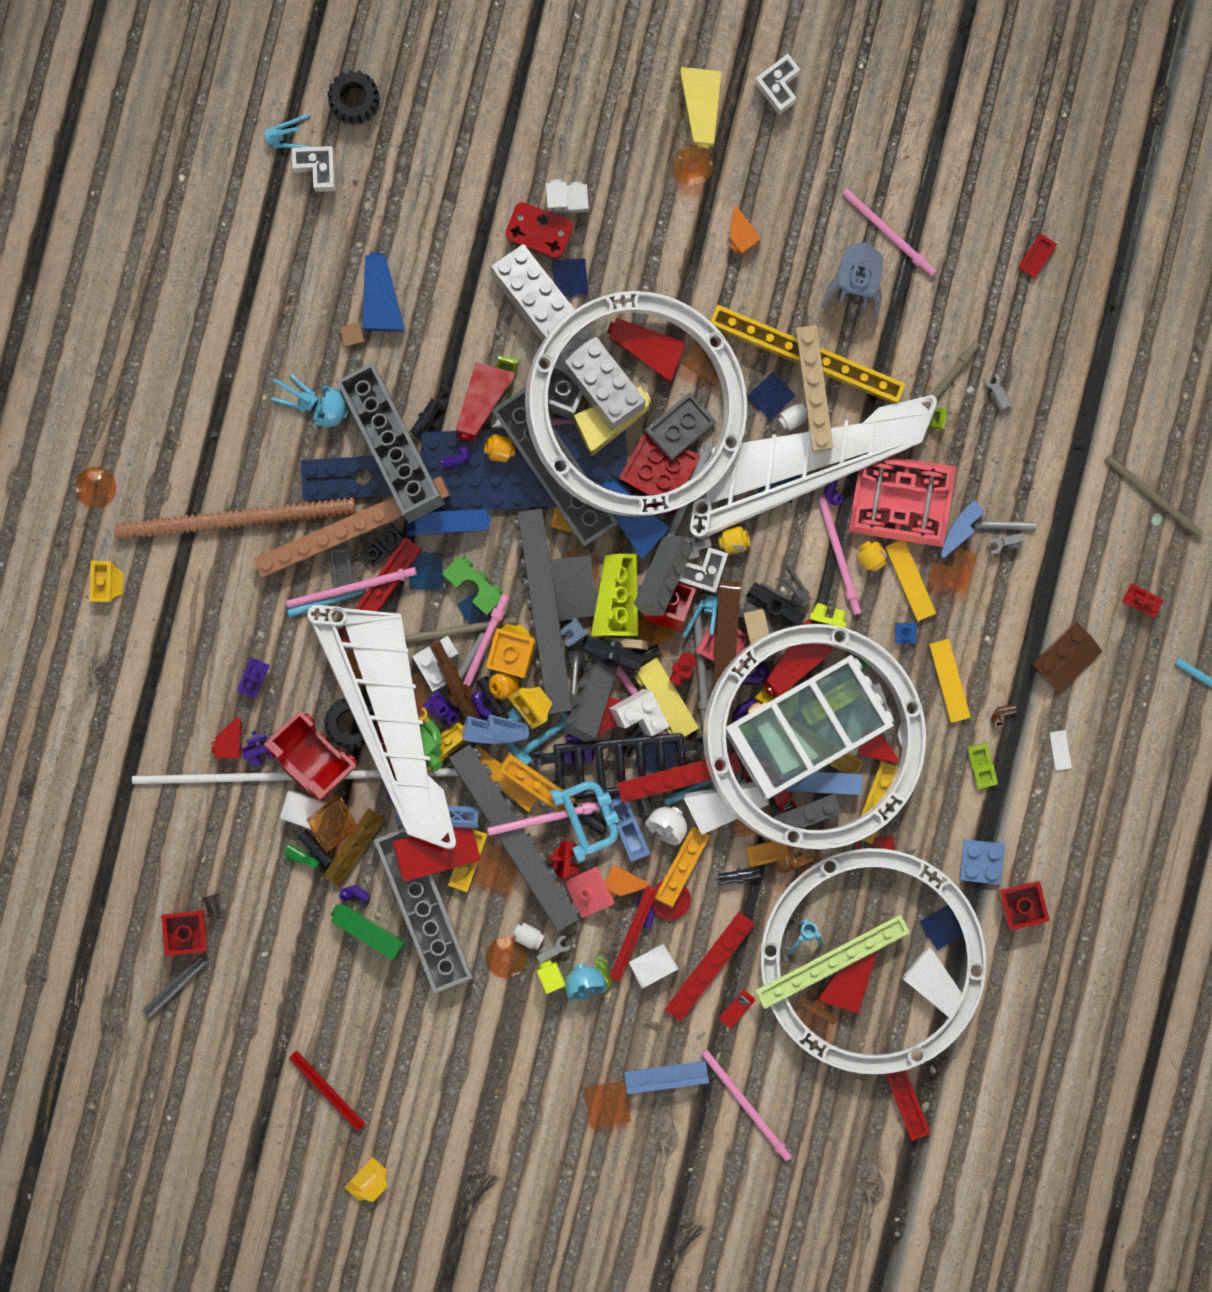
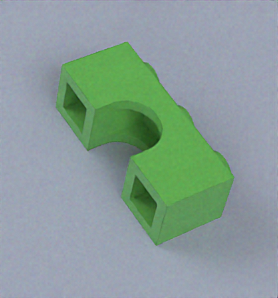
M458 556L442 575L457 589L468 581L476 583L479 592L472 602L484 614L489 616L493 609L497 607L503 591L496 584L491 586L487 582L489 578L483 572L473 570L471 567L474 564L466 557L461 559Z

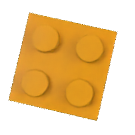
M496 628L486 668L526 678L537 639Z

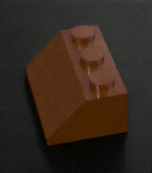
M1076 621L1030 666L1060 694L1102 650L1092 636Z

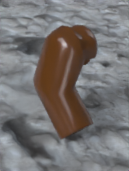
M1015 704L997 707L991 716V724L995 728L1002 727L1007 715L1017 714Z

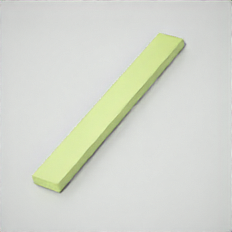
M898 915L755 990V993L763 1008L766 1009L904 937L910 931L902 916Z

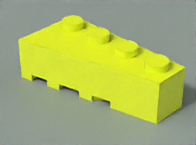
M637 554L605 555L591 636H638V608L634 605L637 597Z

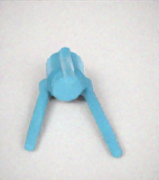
M310 114L277 126H271V129H265L267 145H273L274 149L310 147L308 145L280 143V141H284L283 134L299 131L298 127L282 130V128L310 118Z
M293 374L290 375V378L304 390L302 393L277 379L273 380L274 383L299 397L297 402L300 405L275 397L271 398L272 401L297 408L303 412L313 409L318 397L315 396V392L307 388Z
M706 595L704 600L700 599L698 608L690 620L683 637H687L702 608H704L705 613L712 615L710 635L714 634L718 613V597Z
M808 919L799 922V925L802 926L800 937L789 950V956L803 940L811 941L816 938L818 946L820 948L823 946L820 938L821 933L818 932L817 926L809 922Z

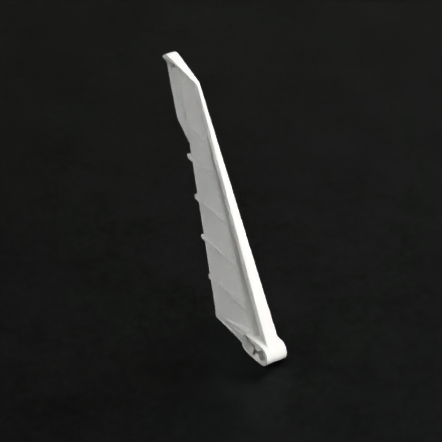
M929 395L879 407L860 424L849 425V420H846L844 426L831 428L833 448L812 451L809 429L805 433L776 437L775 434L772 435V438L741 443L726 473L708 492L694 500L690 524L693 537L698 541L706 540L717 532L922 443L937 407L936 397ZM930 402V409L928 410L922 403ZM713 447V449H712V451H711V453H710V456L712 455V453H713L715 447ZM868 453L866 455L844 462V460ZM840 462V464L835 465L833 467L821 470L819 472L807 476V473L809 471ZM803 474L802 478L770 489L772 483ZM766 486L765 491L734 502L735 495ZM729 498L728 505L712 509L711 503ZM702 506L708 507L707 512L704 514L698 513V509ZM700 521H702V526L704 530H701V533H698L697 530L700 529Z
M312 606L308 610L309 621L407 834L446 849L454 848L456 846V839L444 790L427 774L425 760H431L429 756H424L419 724L423 725V721L418 720L413 690L416 689V686L412 684L408 659L409 651L406 647L401 614L347 609L335 606ZM317 612H320L321 616L318 618V620H315L313 615H316ZM337 613L344 616L340 622L332 620L333 616ZM346 627L351 643L341 642L337 629ZM344 648L353 649L363 679L355 678ZM358 684L366 686L375 716L369 715ZM372 721L378 722L388 753L383 751ZM386 757L390 758L397 781L394 780ZM447 833H449L450 842L448 843L441 841Z

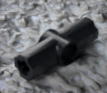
M756 582L745 596L790 627L801 625L806 617L787 604L782 598L777 597ZM778 601L781 604L780 611H772L770 603Z
M589 634L584 636L580 647L581 652L601 659V662L606 666H620L636 673L639 671L644 659L643 655L623 648V645L618 641H605Z

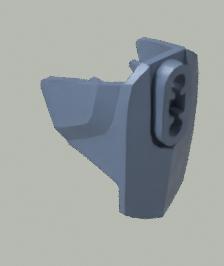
M867 242L846 247L834 279L825 290L821 307L825 308L833 293L838 289L839 302L843 301L846 292L864 296L862 308L867 306L870 297L873 296L875 300L874 321L878 322L882 301L880 289L883 265L882 254Z

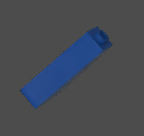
M370 252V255H365L363 330L405 332L387 258L382 256L380 252Z
M612 479L610 482L606 480L601 486L616 493L633 496L615 479ZM612 514L642 559L669 529V525L657 515L634 517Z
M487 509L429 512L410 523L406 520L407 537L483 532L488 530L491 519L490 515L487 514Z

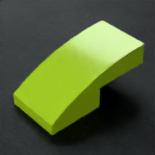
M985 742L967 747L977 789L997 785L988 743Z

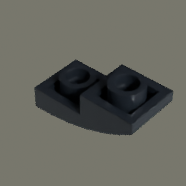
M390 524L360 554L374 568L402 542L404 536L393 524Z

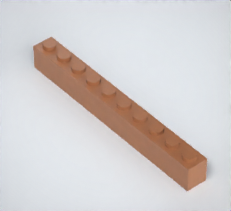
M440 476L434 479L442 498L450 497V492L443 477ZM392 497L253 559L261 577H267L404 516L395 498Z

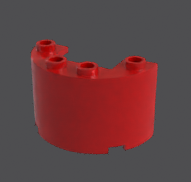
M299 710L264 745L273 758L276 757L280 767L311 797L317 796L316 800L320 802L357 767L356 764L358 762L352 755L349 754L347 756L339 747L334 748L330 744L331 740L324 733L320 735L316 731L313 724L315 723L314 719L308 713L304 715Z

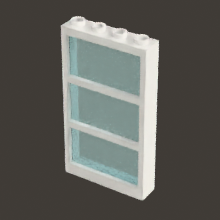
M852 655L848 656L726 727L728 740L764 801L894 726L892 715L889 711L884 710L881 705L883 701L880 695L874 693L871 688L873 686L867 675L864 676L862 673V666L857 658H853Z

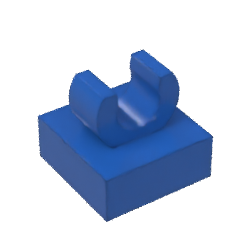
M895 623V643L916 644V623Z

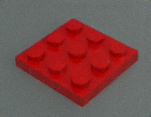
M644 433L618 481L646 496L667 493L682 486L689 480L700 456L686 449L674 460L670 461Z

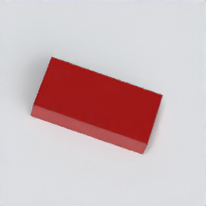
M1040 233L1017 268L1034 279L1057 244Z

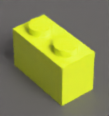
M549 959L540 963L537 973L546 994L566 986L557 961L552 962Z

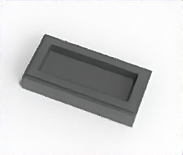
M349 547L330 549L329 557L333 587L337 588L354 583Z

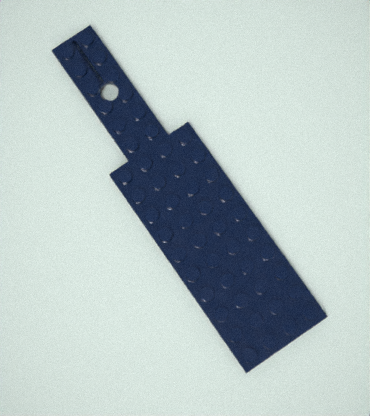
M575 424L552 425L589 480L602 486L606 480L610 482L612 479H615L629 491V486L618 481L627 465L625 430L598 453L590 457ZM504 428L483 429L475 441L460 440L459 436H455V431L424 432L422 434L423 453H420L433 480L440 476L443 477L451 495L443 499L444 505L431 512L481 509L493 511L557 506L517 447L514 456H510L507 462L490 460L487 454L484 453L487 438H490L493 434L509 436ZM467 447L469 449V454H471L469 460L458 466L442 467V458L459 455V448ZM374 456L301 460L303 501L393 496ZM360 469H366L371 474V480L365 485L357 483L355 475Z

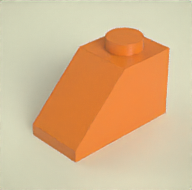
M736 206L733 208L729 234L730 243L728 245L735 254L738 252L742 256L761 241V237Z
M614 864L605 880V884L614 898L616 894L623 896L650 885L649 882Z

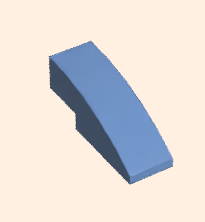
M975 500L961 512L945 537L944 547L940 551L939 557L941 559L946 557L975 532L970 525L985 513Z
M490 714L487 721L467 716L462 728L463 740L476 743H509L528 739L529 728L528 724Z
M621 796L611 799L612 804L609 805L611 812L615 811L620 822L616 823V826L631 862L649 855L650 852L629 802L622 803Z

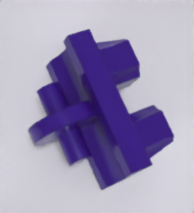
M251 657L237 692L256 699L270 665Z
M437 690L433 696L429 697V701L423 704L444 725L449 723L452 726L460 718L457 714L459 710L453 704H450L449 700Z
M256 730L252 731L253 738L246 740L248 746L242 748V756L244 760L247 759L250 765L254 767L262 763L259 754L263 752L267 753L269 759L274 758L264 745L271 737L267 738L265 733L258 735Z
M566 736L567 743L583 741L575 736ZM594 749L582 750L583 762L594 760ZM574 751L562 752L564 763H575Z

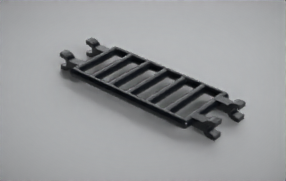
M682 733L554 745L553 753L534 752L533 761L534 767L555 763L556 782L552 783L565 790L562 752L574 751L578 785L585 782L582 750L594 749L597 783L602 788L603 793L608 792L610 796L620 795L618 787L606 788L603 748L615 747L618 782L626 781L623 746L635 745L638 777L646 775L643 744L656 743L658 772L666 770L664 742L676 741L678 767L686 765L685 751H704L703 737H698L694 740H684ZM687 786L681 787V788H677V789H673V790L685 789V788H687ZM590 789L575 794L573 797L581 799L596 797V795Z

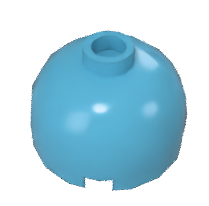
M323 386L320 392L324 394L321 398H318L315 406L314 420L317 421L314 422V425L333 427L339 424L342 418L347 417L349 406H346V400L342 392L333 387Z
M586 964L575 966L574 970L568 974L565 980V990L570 1000L590 998L588 995L594 992L598 995L607 989L602 973L597 968L586 967Z

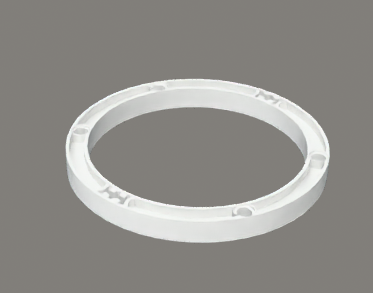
M629 291L596 298L574 310L551 330L539 347L528 374L525 391V411L528 430L534 448L543 465L559 485L583 503L596 509L621 516L640 517L666 513L685 506L708 492L721 479L733 462L741 445L747 419V396L738 360L731 346L714 324L689 305L674 298L652 292ZM619 299L621 302L628 301L630 299V302L624 304L623 306L622 304L613 305V303H615ZM619 313H643L665 319L691 335L705 350L717 371L724 401L723 424L719 440L712 455L702 469L689 481L672 491L653 496H630L607 490L580 473L567 459L555 438L548 412V388L553 367L568 341L581 328L597 319ZM710 338H714L717 341V347H713L710 344ZM540 359L546 361V369H542L539 366ZM727 438H729L732 441V448L727 447ZM556 461L563 465L561 472L555 469ZM650 503H652V504L660 503V504H661V506H658V507H655V508L649 507V508L643 509V508H644V505H647V504H650Z
M807 624L770 633L743 649L730 662L716 682L706 708L703 744L707 768L718 794L732 813L748 828L773 842L803 849H827L849 845L868 837L886 825L905 805L915 788L923 766L926 750V728L923 709L917 691L905 670L889 652L858 632L833 625ZM836 632H839L842 636L840 642H837L834 638ZM800 644L833 646L865 661L878 673L890 689L898 707L902 723L901 758L897 772L885 794L869 811L859 818L842 826L826 830L795 828L773 819L759 809L744 793L734 776L726 746L728 713L732 700L743 680L751 670L768 656L779 650ZM747 658L750 659V660H747V661L744 663L743 666H744L745 668L739 669L737 672L731 671V670H736V669H738V668L740 667V665H741V664H740L741 661H745ZM908 703H911L914 707L912 714L907 711ZM716 760H720L723 764L720 771H717L714 767ZM885 804H891V805L888 807V809H889L890 811L884 812V811L886 810V808H887V807L885 806ZM791 831L796 835V839L792 843L788 840V834Z
M867 848L851 850L826 858L803 872L789 885L773 908L767 922L761 949V971L764 986L782 977L780 952L782 939L790 917L811 890L834 875L857 868L882 867L907 873L934 889L952 909L962 929L967 950V973L964 988L955 1009L945 1023L927 1039L910 1048L888 1054L851 1052L830 1044L814 1033L798 1016L788 997L771 1006L776 1018L788 1035L817 1059L850 1072L886 1074L918 1066L937 1056L958 1038L974 1015L982 995L986 976V949L976 913L968 899L949 877L936 867L915 856L894 850ZM833 861L836 864V869L833 873L825 871L824 865L826 862ZM924 864L929 867L927 871L930 873L934 871L938 873L936 875L937 878L942 880V877L947 880L940 885L939 889L935 887L939 883L934 880L929 882V876L925 873L923 878L919 876L924 869ZM768 945L776 947L777 952L775 956L770 957L765 953ZM974 965L982 967V974L978 977L971 974V968ZM810 1033L811 1036L808 1039L812 1042L815 1039L818 1040L817 1045L820 1048H823L824 1044L827 1045L823 1051V1057L818 1055L820 1051L817 1048L811 1050L810 1043L806 1041L803 1044L800 1040H803ZM916 1049L922 1051L923 1058L920 1061L913 1060L911 1058L912 1051Z

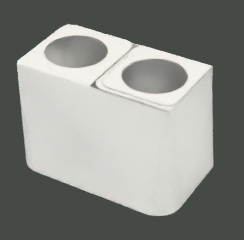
M288 790L280 819L318 831L329 803L325 801L319 802L316 798Z
M664 944L629 962L642 989L679 969Z

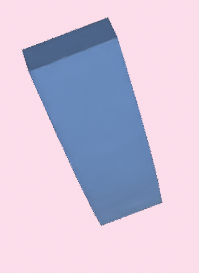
M798 771L782 780L785 783L803 772ZM814 772L788 787L787 791L861 795L862 774Z

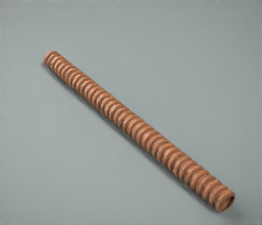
M350 497L349 500L347 498H343V500L339 498L337 501L331 499L330 502L328 500L321 502L320 500L318 503L312 501L311 504L305 502V504L299 503V505L293 503V506L286 504V506L280 505V507L274 505L273 508L267 506V508L261 507V509L255 507L254 510L248 508L247 511L245 509H242V511L237 509L235 512L229 510L228 513L226 511H223V513L218 511L216 514L210 512L209 515L204 513V515L197 514V516L191 514V517L185 515V517L178 516V518L172 516V519H169V517H166V519L159 518V520L154 518L153 521H150V519H147V521L140 520V522L135 520L134 523L128 521L126 524L125 522H121V524L116 522L114 525V535L117 541H120L121 538L123 540L127 538L133 539V537L139 539L140 536L142 538L146 536L152 537V535L158 537L159 534L164 536L166 533L168 535H171V533L176 535L178 532L183 534L185 531L187 533H190V531L195 533L197 530L202 532L203 529L209 531V529L215 530L216 528L221 530L222 527L228 529V527L234 528L235 526L240 528L241 525L247 527V525L253 526L254 524L259 526L260 523L266 525L268 522L269 524L273 522L278 524L279 521L285 523L287 520L288 522H291V520L297 522L298 519L304 521L305 518L307 520H310V518L315 520L317 517L323 519L324 516L326 518H329V516L334 518L336 515L342 517L343 514L345 516H348V514L354 515L356 509L353 497Z

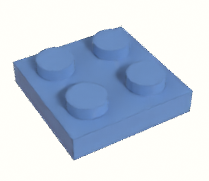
M964 839L959 880L1001 885L1005 844Z

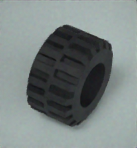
M348 70L349 73H340L341 76L339 78L336 76L333 79V84L330 83V90L327 95L328 102L338 120L341 119L345 124L349 122L350 125H355V123L361 125L364 124L363 121L365 120L367 122L370 121L371 116H375L377 113L376 109H379L380 95L374 80L370 79L368 74H362L358 70L357 73L353 72V70ZM350 88H359L365 92L366 98L360 106L350 108L343 104V94Z
M339 699L327 710L326 717L324 718V729L328 734V738L334 744L349 749L359 748L366 744L361 732L359 731L354 735H346L339 728L338 721L340 716L344 712L351 711L346 699ZM365 702L369 715L375 716L371 706ZM372 721L376 730V721Z

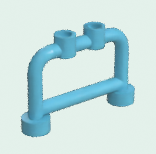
M516 707L507 713L509 720L518 722L523 718ZM569 712L561 713L562 720L522 749H519L515 742L505 744L515 757L528 765L533 761L528 754L563 728L566 729V720L570 714Z
M587 781L559 792L558 788L550 791L555 806L564 804L580 844L572 848L578 863L585 861L586 855L606 848L615 842L618 835L616 823L620 821L616 812L610 811L609 805L612 804L609 793H603L600 785L596 782ZM587 789L595 792L598 804L610 831L608 838L591 845L587 842L570 796Z

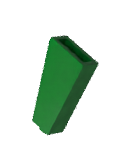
M341 903L340 906L336 904L330 914L333 916L331 920L333 923L392 961L406 942L345 903Z

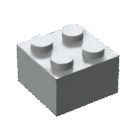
M555 364L548 388V411L574 421V415L577 414L584 395L563 367Z

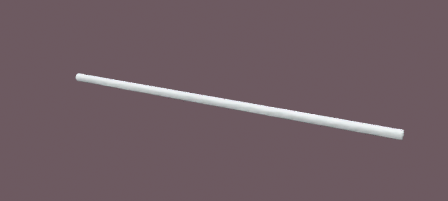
M440 768L437 771L431 769L427 772L429 777L459 776L455 768ZM378 770L352 771L345 779L381 778ZM286 772L132 776V784L293 780Z

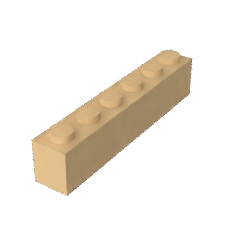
M817 325L798 327L795 330L812 451L833 448Z

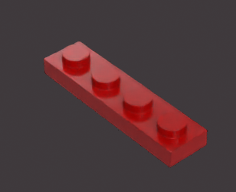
M906 1070L886 1073V1078L911 1141L931 1134Z

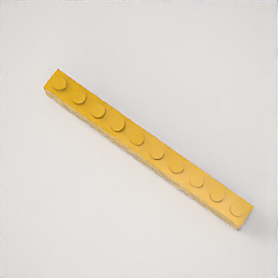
M717 304L710 322L720 332L800 365L796 337ZM820 348L823 375L891 404L899 402L906 385L905 383Z

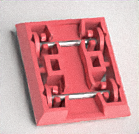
M890 456L870 465V468L878 469L879 471L868 469L869 466L858 471L848 532L944 547L956 466ZM894 467L905 469V472H897V474L884 471H894ZM910 470L921 471L920 475L929 477V479L916 477V474H910ZM944 478H945V481L934 480V479H944ZM885 524L896 525L895 529L884 528ZM900 527H910L911 532L901 531Z

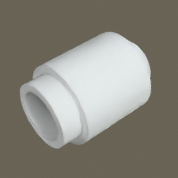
M802 403L799 405L795 404L781 412L778 421L783 429L791 431L805 423L806 419H808L806 407Z
M524 922L522 926L518 924L513 933V936H515L514 941L531 950L532 948L537 950L545 936L541 934V931Z

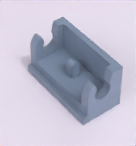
M576 617L561 631L562 636L569 632L567 636L571 637L565 641L568 649L583 640L584 636L587 635Z

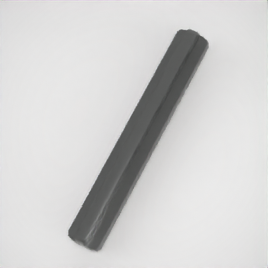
M199 955L143 1009V1013L151 1018L207 964V960L202 955Z

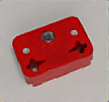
M519 202L514 208L505 235L510 244L519 247L524 244L529 251L557 261L558 258H562L568 240L573 231V224L567 218L525 202ZM543 218H546V222H547L548 224H544L543 226H540V223H539L538 220H542ZM518 229L520 230L521 236L517 235V237L515 238L513 237L512 232H516V230ZM557 244L559 250L552 252L549 246Z

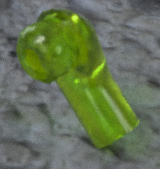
M598 956L594 960V968H597L602 973L608 987L613 982L607 974L608 963L606 958Z

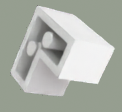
M789 54L755 78V85L778 115L796 101L795 95L786 84L799 75L800 68Z
M333 146L292 148V168L295 173L313 172L315 192L336 191Z
M561 179L550 180V183H546L548 212L554 214L589 212L587 184L571 182L567 186L566 182H562Z
M708 548L703 566L686 562L679 581L715 594L728 553Z
M449 636L439 640L450 659L459 655ZM430 647L412 656L433 692L446 686Z
M642 689L609 708L617 726L627 728L638 722L644 735L654 736L669 727L652 690Z

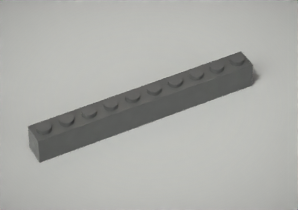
M542 509L518 512V518H515L516 530L521 531L518 545L519 550L524 551L525 557L521 558L522 570L527 571L528 577L524 578L525 590L530 591L531 597L527 598L528 610H533L534 618H530L531 631L536 630L537 638L535 639L537 640L534 650H539L540 657L536 659L537 670H542L543 677L539 679L540 688L543 691L545 690V694L552 702L548 715L572 712Z
M468 745L448 758L491 827L522 820L519 816H514L511 811L514 809L512 803L508 798L504 800L501 795L503 789L497 781L493 782L490 775L492 772L487 764L482 765L479 760L481 754L475 746L472 748L471 745ZM523 828L496 834L556 931L559 932L578 920L577 914L580 913L574 903L570 904L566 898L568 893L563 885L558 886L555 881L558 877L552 868L548 869L544 862L547 860L541 850L536 851L533 846L536 842L530 833L526 835Z

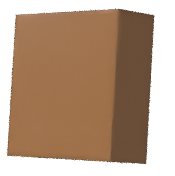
M359 322L339 327L345 348L365 342Z

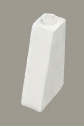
M754 782L739 784L744 793L759 809L769 805V799L764 801ZM716 788L691 791L684 795V800L701 834H705L738 819L726 806Z
M929 947L923 951L902 977L905 982L948 1017L955 1009L962 994L934 951Z

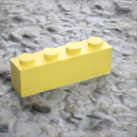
M656 658L642 666L634 677L640 687L644 685L647 690H652L669 725L666 729L668 734L682 733L685 737L699 728L669 680L659 660Z

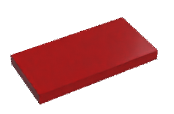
M453 827L456 846L452 849H446L413 836L392 842L402 882L480 861L481 857L473 829ZM449 833L441 841L450 842Z

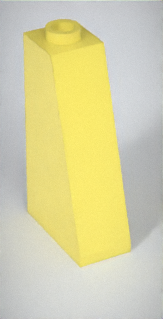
M681 67L680 78L693 145L697 146L698 149L709 150V147L714 146L721 71Z
M641 386L637 390L646 400L645 409L613 431L610 430L593 407L574 415V423L590 457L598 453L649 410L651 399L647 391L643 392Z

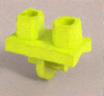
M819 603L816 604L813 613L809 615V620L825 625L845 628L847 624L845 623L846 611L835 609L833 618L825 617L828 606Z

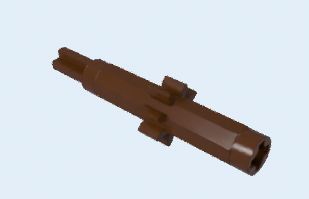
M441 641L432 642L429 647L449 689L450 694L446 696L450 704L457 706L464 722L467 716L480 719L470 698L474 694L471 687L463 684Z

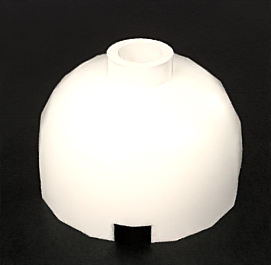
M660 807L654 810L645 822L650 832L654 834L657 831L661 835L659 839L674 846L681 843L687 832V824L682 816L683 813L676 807Z

